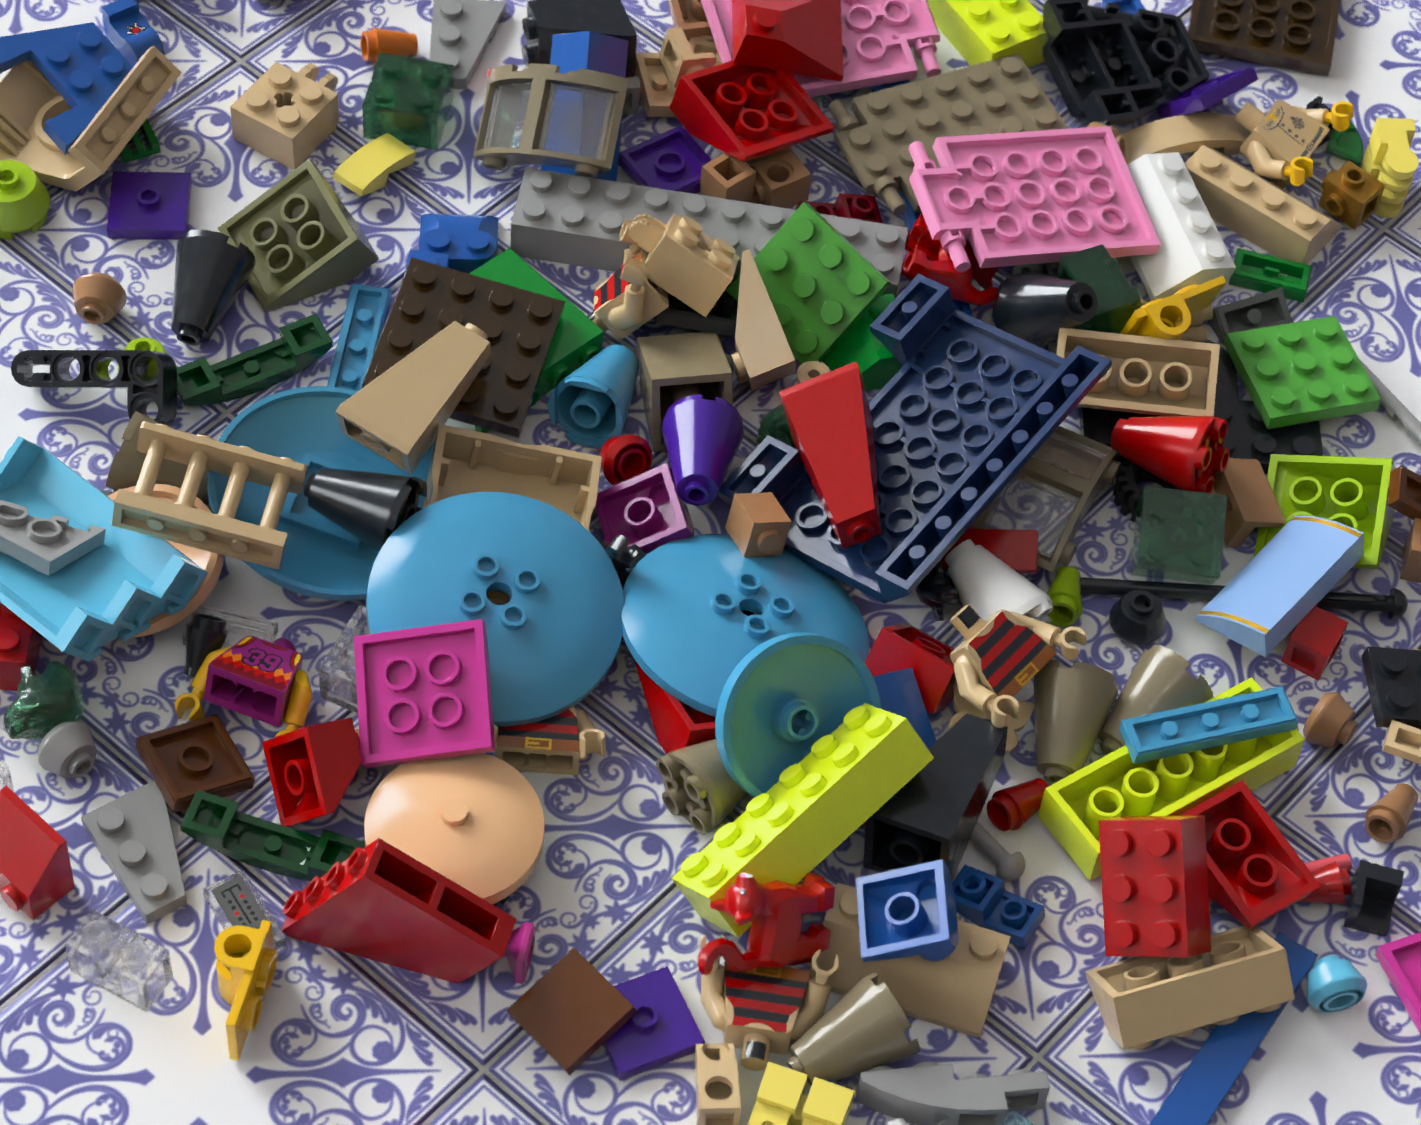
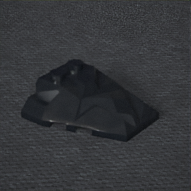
M1047 0L1043 5V28L1049 39L1043 47L1042 56L1072 117H1087L1090 123L1100 122L1108 126L1133 123L1200 85L1210 77L1180 16L1140 8L1135 14L1118 11L1120 9L1119 4L1108 2L1104 8L1087 5L1089 3L1088 0Z

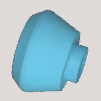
M1330 955L1314 963V968L1308 974L1307 1000L1310 1006L1320 1012L1331 1013L1352 1007L1363 999L1368 983L1350 961L1340 959L1336 955Z

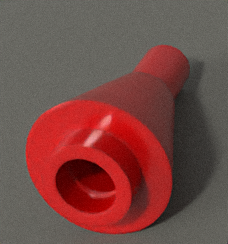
M1334 861L1311 872L1321 887L1299 902L1345 904V895L1352 893L1351 882L1346 868L1339 869L1337 862Z

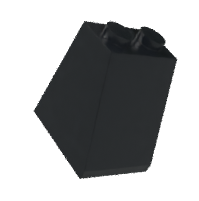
M621 0L527 1V18L522 19L523 32L526 38V45H522V56L526 67H528L529 63L550 64L553 35L592 31L628 41L626 77H635L637 33Z

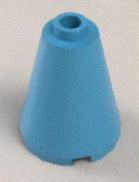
M618 344L609 345L554 387L549 396L547 407L551 421L555 426L557 423L560 424L567 432L565 434L567 439L584 447L602 448L608 439L622 434L625 429L639 369L636 355L625 346Z

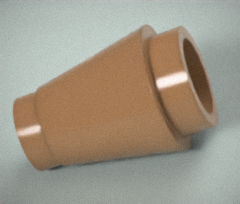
M1397 784L1367 810L1365 814V829L1374 840L1388 844L1404 836L1418 800L1416 790L1408 784Z

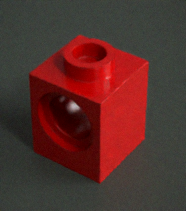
M1315 606L1298 623L1291 634L1281 662L1319 681L1340 647L1349 622L1337 617L1330 611Z

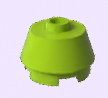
M14 160L0 161V238L13 239V233L24 232L31 228L34 233L43 226L47 219L50 207L49 192L28 165Z

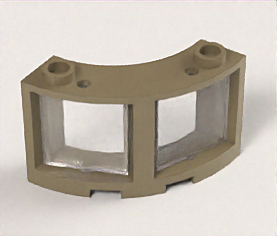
M529 63L528 68H524L521 71H517L518 66L514 64L492 69L473 158L482 160L484 167L494 170H505V167L520 164H541L573 168L578 175L596 178L598 174L601 175L611 169L629 79L579 68L578 71H569L567 74L559 73L560 67L558 65Z
M1058 426L969 528L1038 530L1037 566L1050 572L1057 571L1062 565L1068 566L1077 547V543L1072 541L1087 511L1097 495L1105 488L1106 483L1113 485L1121 465V462L1116 461L1119 451L1112 450L1109 446Z

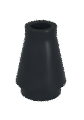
M193 613L191 622L186 623L185 675L195 677L206 656L210 652L222 648L229 634L225 630L226 620L207 614Z

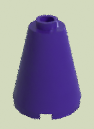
M690 395L681 398L668 408L662 424V433L677 494L684 502L691 505H706L716 498L743 439V419L733 405L719 397H716V401L702 399L703 395Z

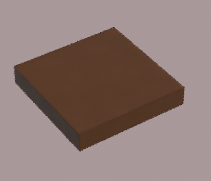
M217 714L137 737L135 747L173 813L189 808L196 790L219 797H226L253 788L255 778Z
M572 948L507 1009L508 1014L569 1076L637 1013L635 1007L575 948Z

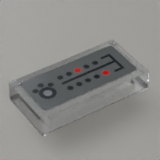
M243 869L203 888L204 898L224 930L232 926H247L259 929L262 920L271 921L274 950L286 946V937Z

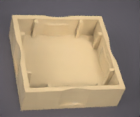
M439 424L431 453L426 484L427 497H424L423 508L440 500L461 494L505 492L523 495L549 504L568 514L589 531L590 520L597 501L602 456L547 445L520 444L497 435ZM493 590L487 594L488 600L493 604L500 603L504 605L510 601L509 596L500 590Z

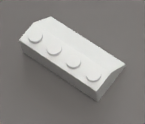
M1179 152L1145 154L1127 165L1161 243L1156 254L1130 256L1151 301L1169 297L1184 287L1192 284H1197L1198 286L1223 275L1226 283L1215 297L1218 298L1235 271L1236 266Z

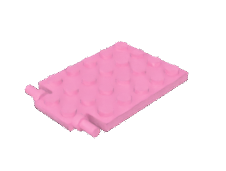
M701 0L721 63L732 61V0ZM841 0L844 75L842 82L791 74L810 97L915 79L918 69L910 47H913L916 57L922 61L927 77L939 75L941 69L935 56L937 51L935 43L940 42V34L928 1Z
M1110 126L937 137L932 148L940 168H937L935 162L929 159L921 141L913 142L908 147L915 164L909 180L932 240H940L943 250L950 254L957 272H964L971 266L964 249L966 245L965 238L969 239L980 268L1156 254L1161 246Z

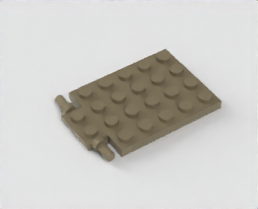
M1019 53L854 97L851 102V110L854 115L848 113L841 100H834L828 105L830 113L837 122L836 129L838 132L834 134V141L868 195L876 193L879 199L885 200L895 216L903 214L907 209L906 204L897 192L899 187L915 213L922 212L909 180L915 166L908 149L911 143L921 141L929 159L935 162L937 168H940L932 148L937 137L1069 129Z

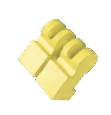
M1377 118L1360 168L1385 184L1378 209L1375 212L1380 217L1393 218L1401 213L1404 200L1413 181V175L1417 170L1419 160L1417 155L1410 150L1416 132L1414 119Z
M768 1061L748 1125H845L851 1111L855 1090L815 1077L809 1094L805 1095L807 1074Z

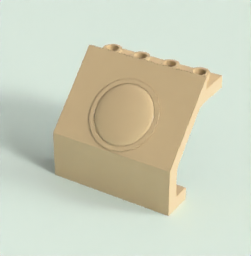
M155 46L149 48L70 147L69 153L64 155L45 133V121L72 108L31 60L11 68L0 81V161L14 160L22 162L35 172L41 182L77 192L106 172L182 72Z

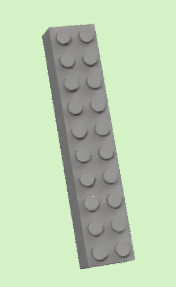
M526 167L511 222L510 249L519 257L616 272L624 264V251L630 248V243L620 241L623 222L625 220L634 221L633 219L637 214L647 213L648 215L651 214L652 218L656 217L664 224H667L675 213L681 218L683 216L692 218L701 225L703 233L714 240L716 238L723 239L735 249L736 252L734 254L739 256L733 279L736 280L741 272L742 252L750 249L753 258H755L796 210ZM820 214L891 282L881 295L893 293L896 298L908 227Z

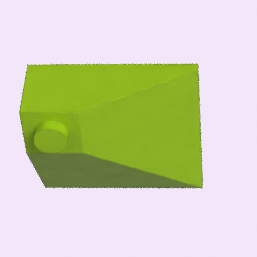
M1271 454L1267 480L1285 522L1280 528L1259 527L1254 557L1294 516H1315L1336 521L1363 532L1364 556L1352 568L1378 569L1395 512L1394 509L1387 506L1390 471L1395 469L1393 458Z

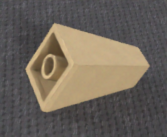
M456 321L452 322L341 403L335 411L341 433L412 475L434 442L439 424L445 425L490 356V342L486 340L488 335L473 324L467 323L464 327Z

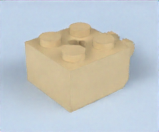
M275 62L230 106L233 139L292 170L297 169L335 130L339 122L338 93L334 92L337 88L338 77L329 72L316 82L319 67L312 63H308L297 73Z
M674 213L667 224H664L656 217L652 218L651 214H637L633 219L631 228H629V235L634 242L638 243V246L649 252L645 261L647 265L645 276L706 317L733 279L739 256L734 254L736 252L735 249L725 240L720 238L714 240L703 233L701 225L688 216L681 218Z

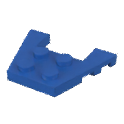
M94 22L0 37V73L31 60L71 106L72 109L45 121V133L64 155L69 153L70 147L133 68Z

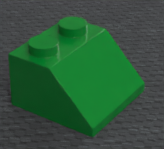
M893 293L880 295L823 359V363L829 367L830 371L857 362L865 392L882 389L903 366L872 334L869 327L895 299Z

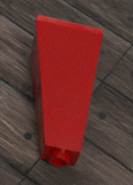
M857 362L779 391L796 449L800 452L806 471L842 549L854 544L863 543L871 537L882 534L872 416Z

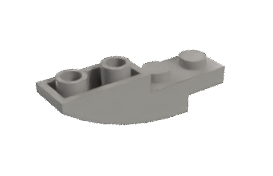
M928 1061L916 1064L910 1068L892 1069L888 1066H879L867 1072H861L856 1097L858 1103L895 1119L903 1118L906 1122L917 1125H1004L1007 1112L1044 1109L1050 1084L1047 1071L1032 1072L1028 1069H1018L1007 1075L987 1077L984 1074H971L961 1080H955L952 1063L938 1065L936 1062Z

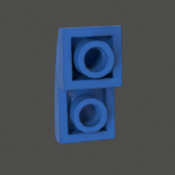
M964 864L952 882L956 899V911L979 927L1011 936L1009 943L1025 949L1045 918L1043 905L1005 891L1003 879Z

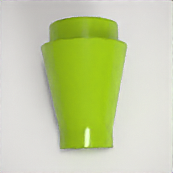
M1063 566L1059 568L1054 581L1046 593L1053 601V609L1048 614L1051 619L1050 623L1058 627H1067L1074 624L1083 612L1080 589L1081 574L1074 567Z

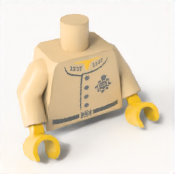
M1277 100L1268 112L1264 114L1247 101L1234 118L1251 132L1240 146L1241 152L1249 159L1257 175L1267 177L1273 184L1282 189L1289 182L1294 186H1300L1305 182L1306 177L1313 176V161L1309 157L1330 130L1328 128L1329 124H1332L1333 128L1337 131H1345L1350 126V119L1354 117L1353 105L1347 101L1335 103L1332 106L1331 112H1329L1328 109H1305L1292 106L1283 100Z

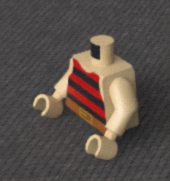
M631 220L623 222L620 232V241L630 243V248L624 251V264L595 290L594 311L587 316L604 333L610 329L619 339L625 338L669 307L668 292L645 276L647 269L645 261L648 255L643 249L640 250L638 243L634 242L629 235V228H631L630 226L633 222Z
M967 604L950 619V622L965 638L950 654L954 664L959 694L984 713L992 712L991 722L997 728L1006 726L1007 716L1005 713H1008L1014 719L1018 718L1019 703L1014 696L1057 654L1053 648L1060 646L1062 655L1066 659L1073 660L1079 656V649L1068 643L1077 642L1081 645H1086V634L1079 627L1072 626L1062 631L1059 627L1004 609L983 620L970 604Z
M575 705L554 717L539 722L517 726L494 725L496 757L518 771L578 775L579 758L585 759L586 754L599 753L601 757H606V734L601 730H597L586 712L575 708Z
M706 934L700 939V950L706 944ZM822 949L818 950L812 957V966L816 971L815 978L810 979V970L783 967L781 969L759 967L746 972L733 971L726 962H724V966L720 964L722 956L716 958L710 975L705 976L701 974L702 1005L713 1026L723 1031L724 1043H734V1047L742 1048L741 1066L752 1071L766 1069L769 1053H788L792 1041H797L824 1015L831 990V984L828 983L829 976L836 973L840 967L841 960L838 954L835 956L833 968L829 971H824L818 965Z

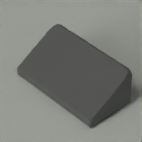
M1282 288L1213 308V319L1207 320L1223 346H1225L1224 342L1227 333L1293 323Z

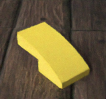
M387 133L372 140L353 153L334 171L332 178L362 197L384 188L390 173L413 165L416 151Z

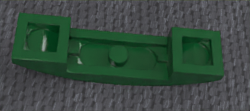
M317 314L280 327L281 338L221 362L209 365L206 358L203 357L178 367L177 393L184 405H208L248 396L269 388L305 369L333 347V341Z
M196 790L180 825L182 832L228 857L272 873L312 881L316 876L322 877L329 872L336 862H344L358 847L362 849L365 847V842L325 829H323L321 836L318 837L239 812V802L200 790Z

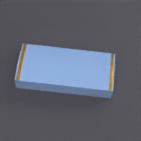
M1294 516L1196 615L1197 622L1267 657L1364 556V533L1350 526L1325 518Z

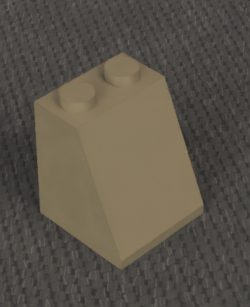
M696 332L637 337L638 378L653 452L667 451L662 433V424L668 408L677 400L690 395H703L702 399L716 401V397H719L733 405L732 371L716 333Z

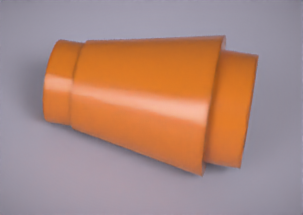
M372 27L370 31H365L361 34V54L365 62L372 61L373 65L417 55L418 41L415 33Z

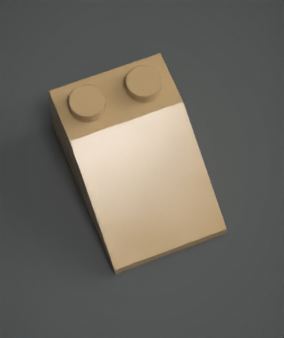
M750 249L742 252L735 333L736 353L732 354L731 357L740 384L748 381L750 389L753 391L795 374L796 360Z

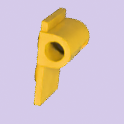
M1222 275L1198 286L1197 284L1189 285L1169 297L1159 298L1145 304L1134 311L1120 334L1180 340L1191 324V314L1209 307L1225 285L1226 280Z
M262 920L259 929L247 926L226 928L219 933L215 940L214 952L217 958L216 969L221 997L232 1005L226 1021L229 1057L231 1060L239 1061L249 1031L253 1032L258 1024L263 997H265L266 992L269 990L274 977L278 954L277 950H274L271 921Z

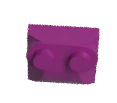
M668 463L597 493L596 509L607 546L616 535L620 534L630 540L627 546L636 544L648 554L668 542L694 536V527L686 502L677 494L672 470Z

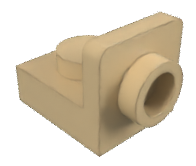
M682 28L667 29L659 57L674 87L678 86L681 76L715 65L716 57L714 53L695 54L693 45L688 42Z

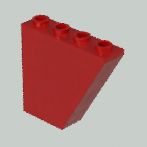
M378 838L363 849L358 847L344 862H336L329 872L322 877H314L303 890H295L284 905L283 914L286 915V919L280 932L288 937L459 984L503 958L517 919Z

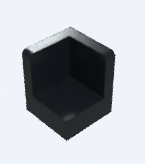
M1360 860L1351 881L1352 893L1348 895L1343 926L1382 937L1387 936L1393 904L1401 889L1404 871Z

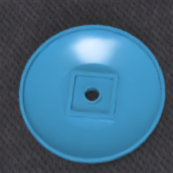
M309 386L281 391L267 396L250 405L233 419L218 441L235 446H247L257 452L276 457H288L298 463L307 465L302 493L287 492L276 529L288 533L279 570L247 561L244 562L264 578L296 593L326 600L366 599L369 577L379 552L308 506V497L304 496L307 479L312 473H317L324 467L411 476L419 478L427 484L434 442L413 474L410 475L341 433L335 411L341 403L358 391L340 387ZM209 471L207 485L211 512L218 514L230 476ZM246 481L235 519L260 525L271 487ZM419 495L417 507L423 509L424 496Z
M473 492L449 497L421 509L404 521L390 535L381 548L369 577L366 614L370 634L483 619L487 625L493 722L496 726H517L539 722L554 717L582 701L597 687L609 671L617 655L623 635L621 617L625 605L623 590L618 573L602 545L585 527L568 514L542 501L523 495L505 492ZM493 590H500L509 596L510 601L504 605H496L488 600L487 594Z
M729 534L690 536L685 539L668 542L648 553L632 569L623 588L625 604L621 614L622 636L634 660L668 694L682 703L713 717H716L720 695L734 668L751 650L771 638L788 633H814L846 645L864 663L869 655L867 628L858 607L850 595L831 575L804 562L783 549L781 556L744 557ZM741 611H751L756 615L747 616Z

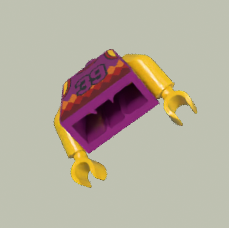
M246 636L235 645L212 651L206 656L190 684L193 688L191 693H184L176 699L175 711L179 719H181L187 709L194 708L190 712L189 721L204 718L205 712L200 703L204 697L205 701L278 728L282 723L286 724L285 730L277 733L275 737L302 728L305 725L312 701V690L308 674L301 670L303 657L300 653L296 652L294 645L287 639L278 638L271 643L254 636Z

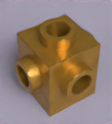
M1348 161L1339 170H1331L1321 183L1323 192L1319 206L1355 230L1377 211L1385 184L1351 161Z

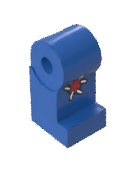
M117 0L101 7L105 35L132 67L152 46H155L165 56L164 47L159 35L150 27V24L139 12V4L136 0Z

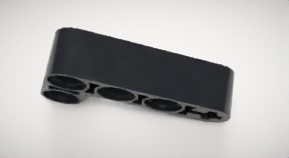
M26 350L17 354L12 361V376L21 386L35 388L127 389V411L130 419L136 411L147 415V406L152 400L158 406V414L154 419L156 422L170 426L176 418L177 368L173 358L166 353L148 350ZM76 359L80 365V373L77 378L72 379L69 368ZM115 359L119 365V373L112 380L108 374V366ZM154 359L158 364V374L151 380L147 375V365ZM46 365L50 366V373H33L32 369L33 366Z

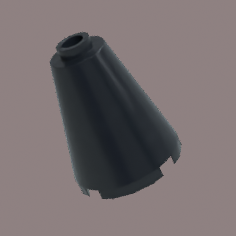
M209 230L187 231L185 238L181 236L178 240L171 329L177 335V339L187 345L196 346L210 340L253 272L256 263L254 254L241 242L238 248L228 244L229 236Z
M1021 272L1009 276L999 285L996 293H1000L997 304L993 305L992 314L996 328L1042 348L1058 339L1059 328L1075 329L1091 320L1097 311L1098 301L1094 290L1086 283L1037 273Z
M324 467L308 477L304 488V496L308 497V506L378 552H380L390 535L404 521L422 509L417 507L419 495L427 497L426 482L416 477Z

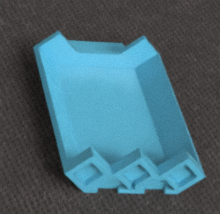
M18 436L14 444L7 450L4 459L0 463V500L25 506L29 511L28 515L50 519L53 515L68 518V526L88 531V528L93 525L106 529L104 544L50 576L36 571L33 567L10 555L0 552V602L62 652L88 662L102 654L100 647L116 638L125 642L150 628L149 620L165 611L172 616L186 607L208 574L206 570L164 539L111 526L115 501L45 448Z

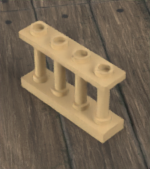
M143 421L139 429L137 450L147 455L135 490L131 492L119 488L114 502L111 526L279 570L288 533L276 529L287 492L302 493L307 465L298 463L288 457H276L257 452L247 446H235L216 441L206 435H194L172 429L165 424H153ZM163 458L188 465L175 503L151 497ZM205 470L230 476L218 514L193 508ZM246 481L271 487L260 525L235 519Z

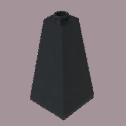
M965 714L928 750L934 759L866 820L863 867L881 873L943 859L948 867L952 881L1005 757L1008 727L997 728L989 719Z

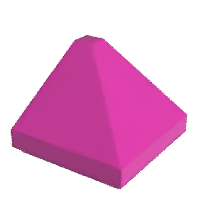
M526 922L513 930L505 950V955L517 984H523L527 977L535 948L534 923Z

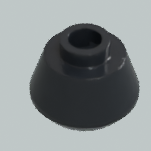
M1130 591L1119 599L1110 610L1109 622L1111 628L1120 638L1134 644L1151 643L1157 640L1165 630L1166 617L1161 602L1154 594L1148 591Z

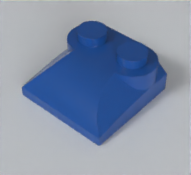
M421 215L419 251L449 254V268L469 274L497 256L499 218L485 215Z
M943 859L856 878L861 959L864 962L916 955L928 961H939L947 958L956 949L959 934L955 892L948 867Z

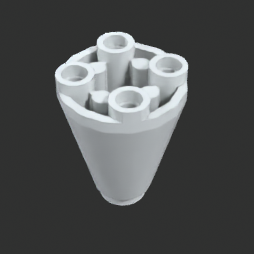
M969 539L956 546L946 556L945 562L949 566L948 573L963 606L970 604L983 620L1004 609L1048 624L1050 623L1051 619L1048 614L1053 609V601L1050 597L981 545H975Z

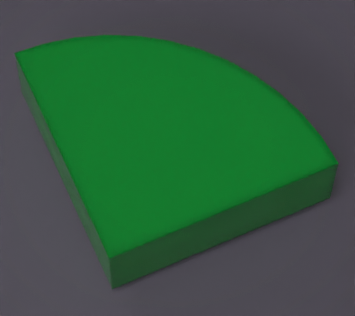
M1350 121V126L1345 131L1334 130L1325 152L1347 162L1351 161L1360 167L1363 158V142L1355 125Z

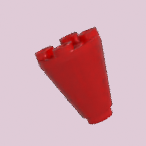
M1214 416L1131 417L1128 420L1119 419L1113 429L1111 448L1112 450L1119 451L1120 455L1185 493L1194 497L1208 499L1213 490L1217 471L1224 472L1229 462L1230 450L1223 447L1228 429V421Z

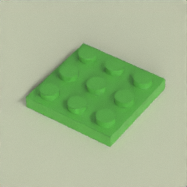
M806 202L800 205L754 258L792 353L801 364L809 361L822 362L891 284L878 269ZM740 275L726 290L737 302Z
M1336 316L1227 333L1224 345L1267 429L1377 411L1381 398Z

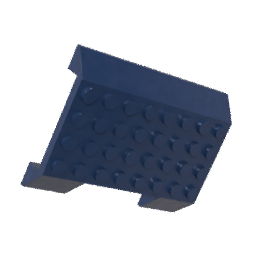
M918 274L869 326L872 334L903 365L868 403L873 423L882 534L871 537L863 543L854 544L842 549L804 467L799 450L769 435L722 484L718 496L731 508L734 494L772 492L792 521L784 545L785 550L884 604L911 594L1112 367L1110 359L1079 345L1066 359L956 310L949 287Z

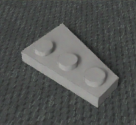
M433 0L428 88H467L482 60V53L487 43H491L495 35V28L498 22L503 20L507 13V1Z
M0 500V552L33 567L38 572L50 576L104 544L106 532L104 528L91 525L88 531L68 526V518L53 515L50 519L28 515L27 507Z
M154 780L81 816L84 829L146 924L187 904L166 800Z

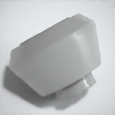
M67 721L51 729L42 739L38 749V762L42 768L68 779L86 775L93 768L97 754L89 727L83 722Z

